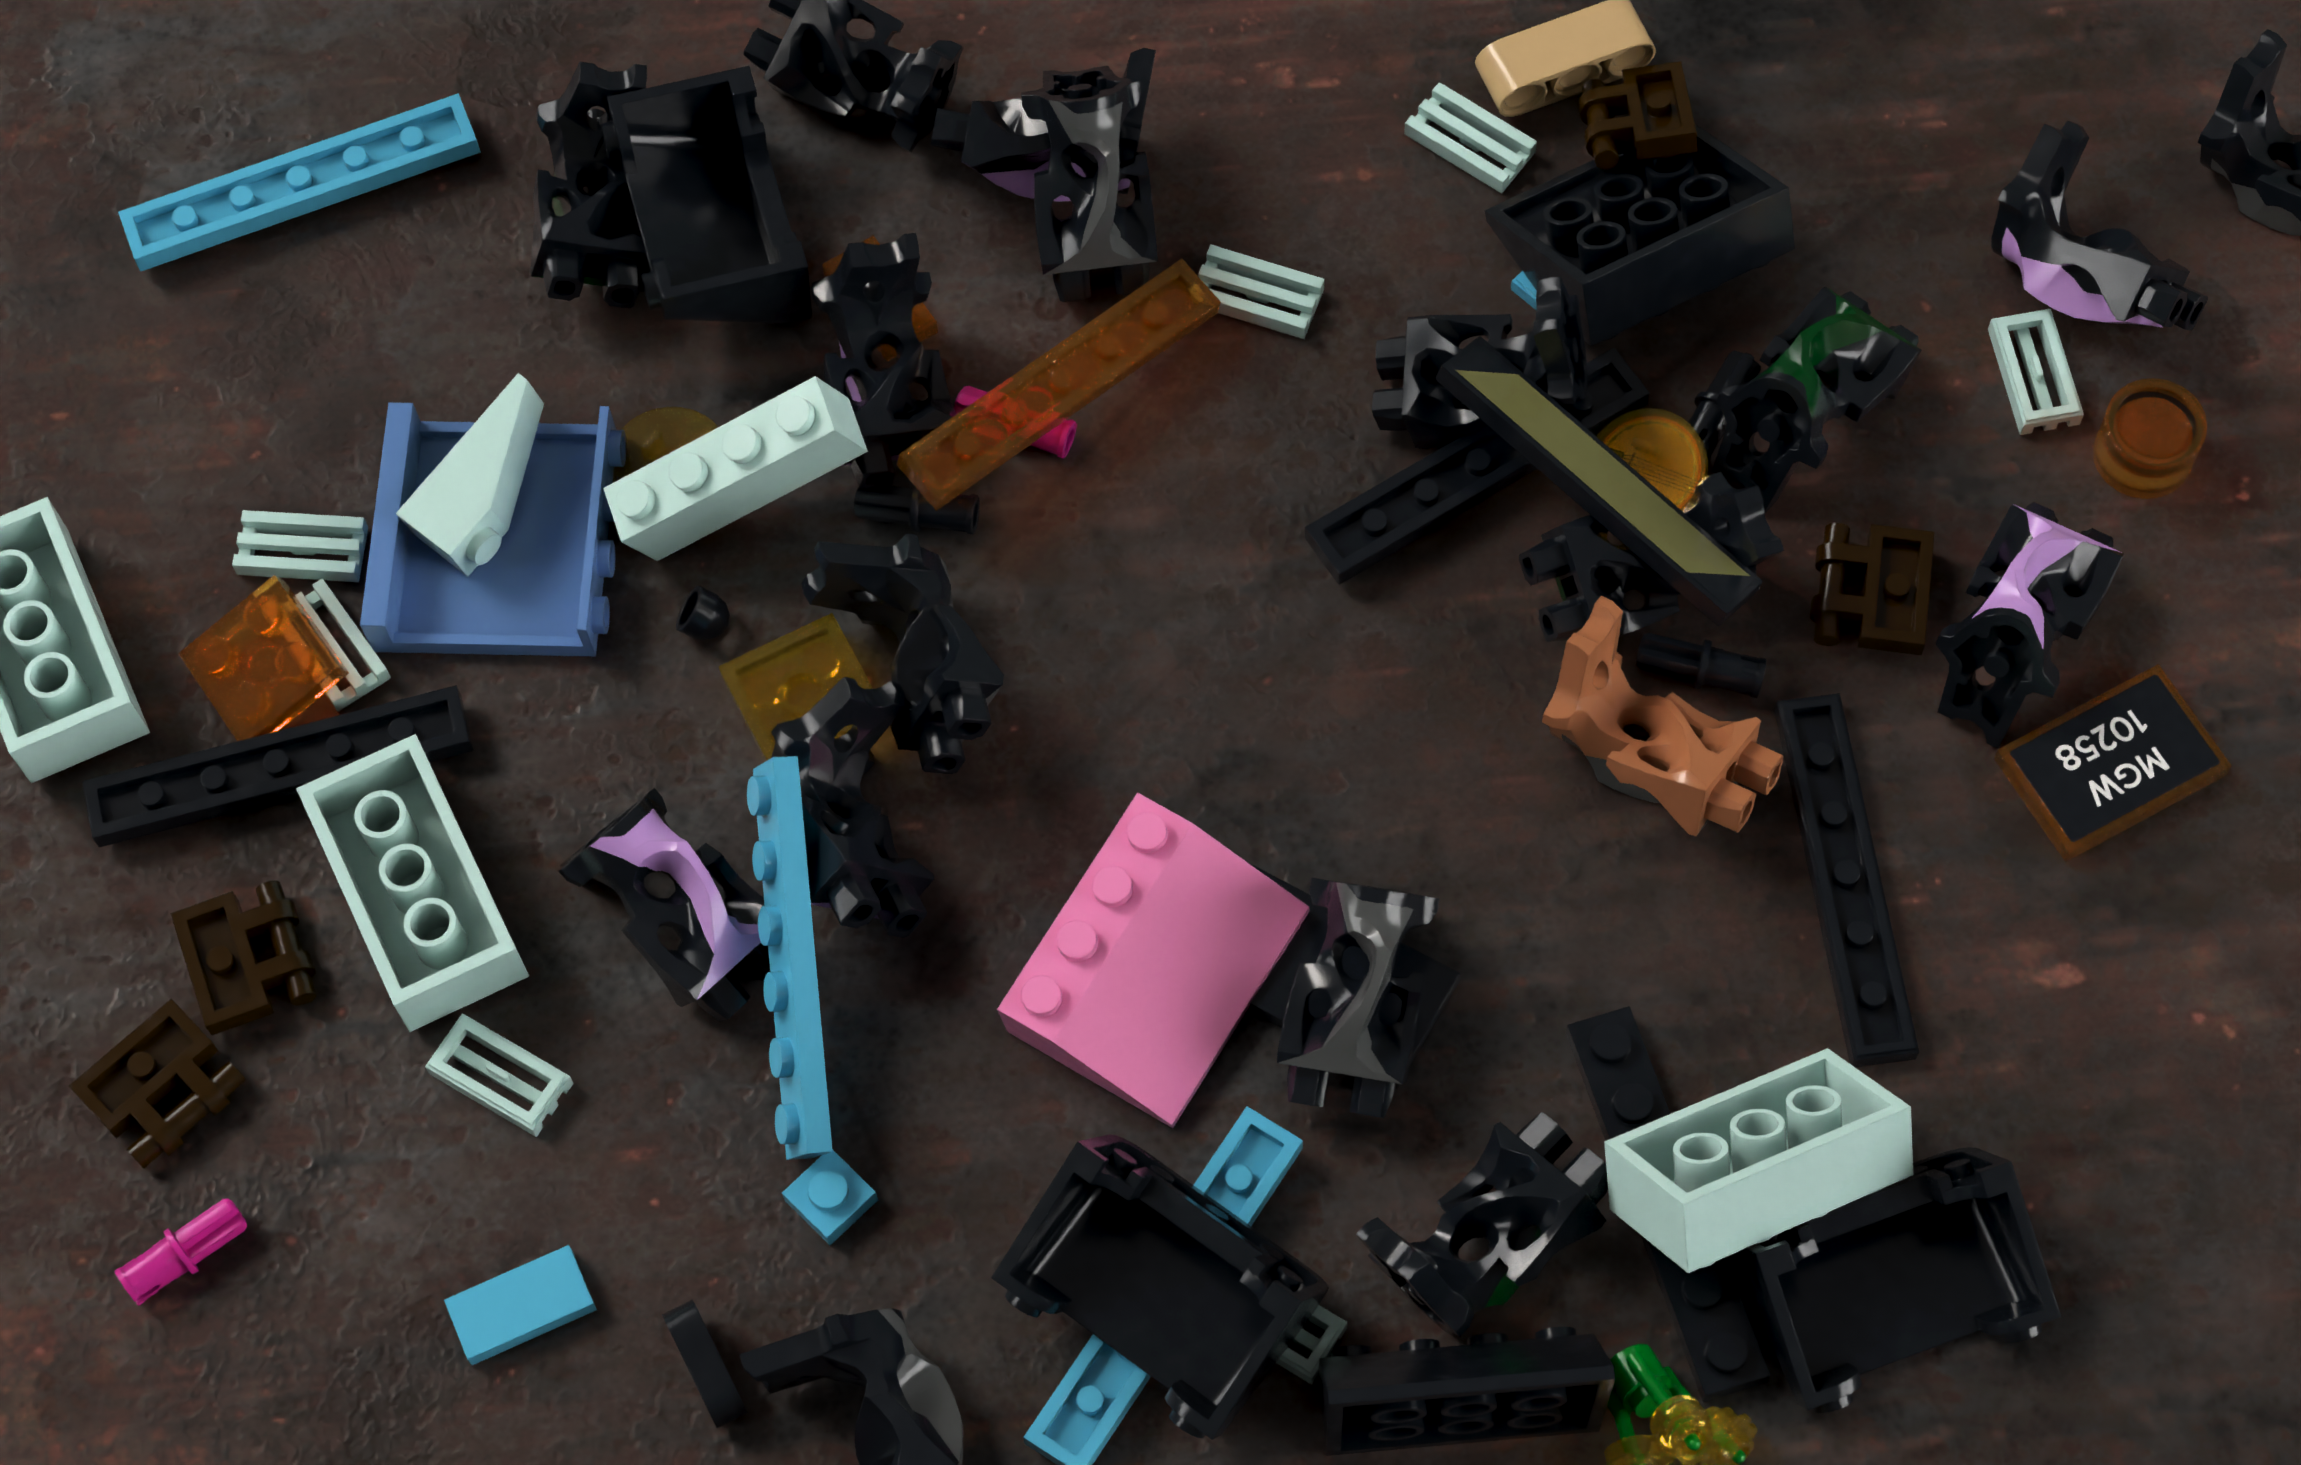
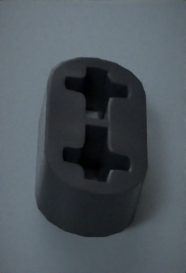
M693 1299L662 1314L716 1428L747 1414L748 1412Z

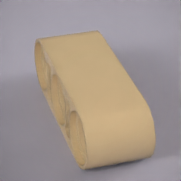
M1607 0L1500 38L1482 49L1476 57L1475 65L1499 113L1505 117H1514L1582 93L1583 84L1590 79H1599L1604 84L1623 78V69L1647 66L1654 58L1656 49L1631 1Z

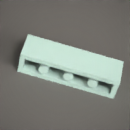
M814 376L603 489L621 542L659 561L868 452L849 398Z

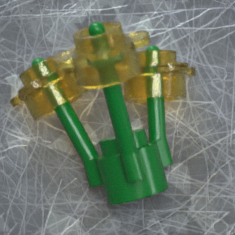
M1635 1344L1619 1351L1610 1359L1614 1366L1615 1382L1607 1407L1615 1419L1620 1440L1612 1443L1605 1449L1604 1456L1607 1465H1668L1674 1462L1675 1458L1679 1459L1682 1465H1695L1697 1463L1700 1465H1739L1745 1461L1753 1450L1754 1442L1752 1439L1756 1435L1758 1428L1753 1423H1750L1751 1418L1746 1413L1738 1416L1730 1407L1720 1409L1719 1407L1712 1406L1704 1409L1698 1400L1682 1386L1672 1368L1662 1366L1649 1345ZM1635 1412L1640 1418L1651 1417L1650 1430L1653 1435H1635L1629 1414Z

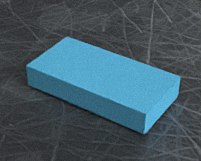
M570 1245L444 1299L467 1360L471 1365L597 1310Z

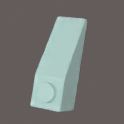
M519 373L396 513L418 539L467 577L478 565L487 563L496 554L501 545L502 537L509 530L543 410V401L529 381Z

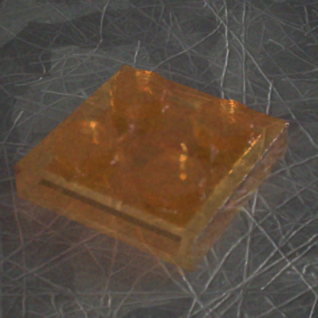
M276 575L269 578L178 653L237 741L279 731L349 674L288 584Z

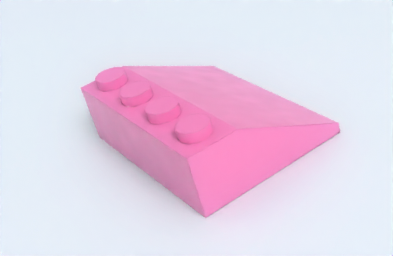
M1137 792L997 1008V1011L1008 1033L1169 1127L1174 1128L1247 1012L1251 1001L1310 912V908L1198 826Z

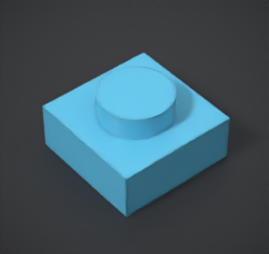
M834 1150L820 1156L782 1192L785 1202L829 1245L835 1242L878 1201L876 1192Z

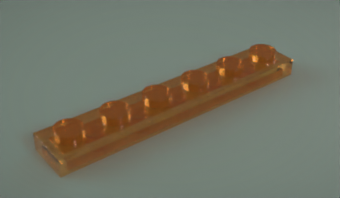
M1181 258L900 453L897 466L937 511L1218 313L1221 301Z

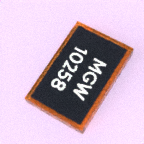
M2159 664L1997 750L1994 757L1998 766L2065 862L2223 778L2232 767Z

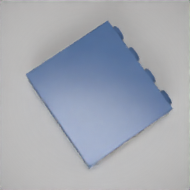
M388 402L360 621L361 629L374 652L596 657L598 634H607L610 622L609 599L607 596H602L604 577L612 578L615 571V545L613 540H608L609 523L614 522L603 488L614 483L615 467H624L626 461L625 431L616 430L609 406H600L598 424H538L509 530L502 537L501 545L496 554L487 563L478 565L467 577L418 539L396 513L475 422L420 421L413 403Z

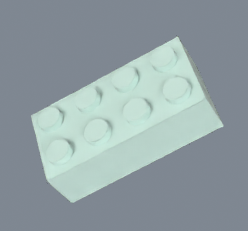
M48 497L0 516V731L9 754L31 784L150 733L70 533Z
M416 734L296 788L391 1001L409 1032L529 977Z
M1828 1048L1604 1141L1610 1210L1687 1273L1710 1266L1722 1258L1754 1244L1765 1242L1779 1233L1811 1219L1822 1217L1834 1209L1866 1195L1878 1192L1913 1175L1911 1106Z

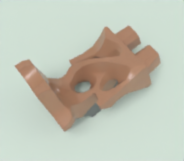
M1600 596L1595 602L1592 613L1583 628L1577 633H1573L1566 642L1558 683L1553 697L1543 714L1542 723L1549 726L1552 736L1575 746L1586 756L1600 783L1634 798L1661 803L1689 835L1697 836L1709 820L1738 833L1750 817L1756 793L1737 784L1740 783L1767 796L1779 779L1783 755L1757 744L1761 720L1757 717L1741 721H1718L1698 711L1673 692L1665 698L1659 695L1643 696L1636 693L1627 682L1621 669L1623 657L1617 652L1623 611L1612 600ZM1629 724H1636L1642 726L1650 737L1646 741L1633 739L1624 732L1623 728Z

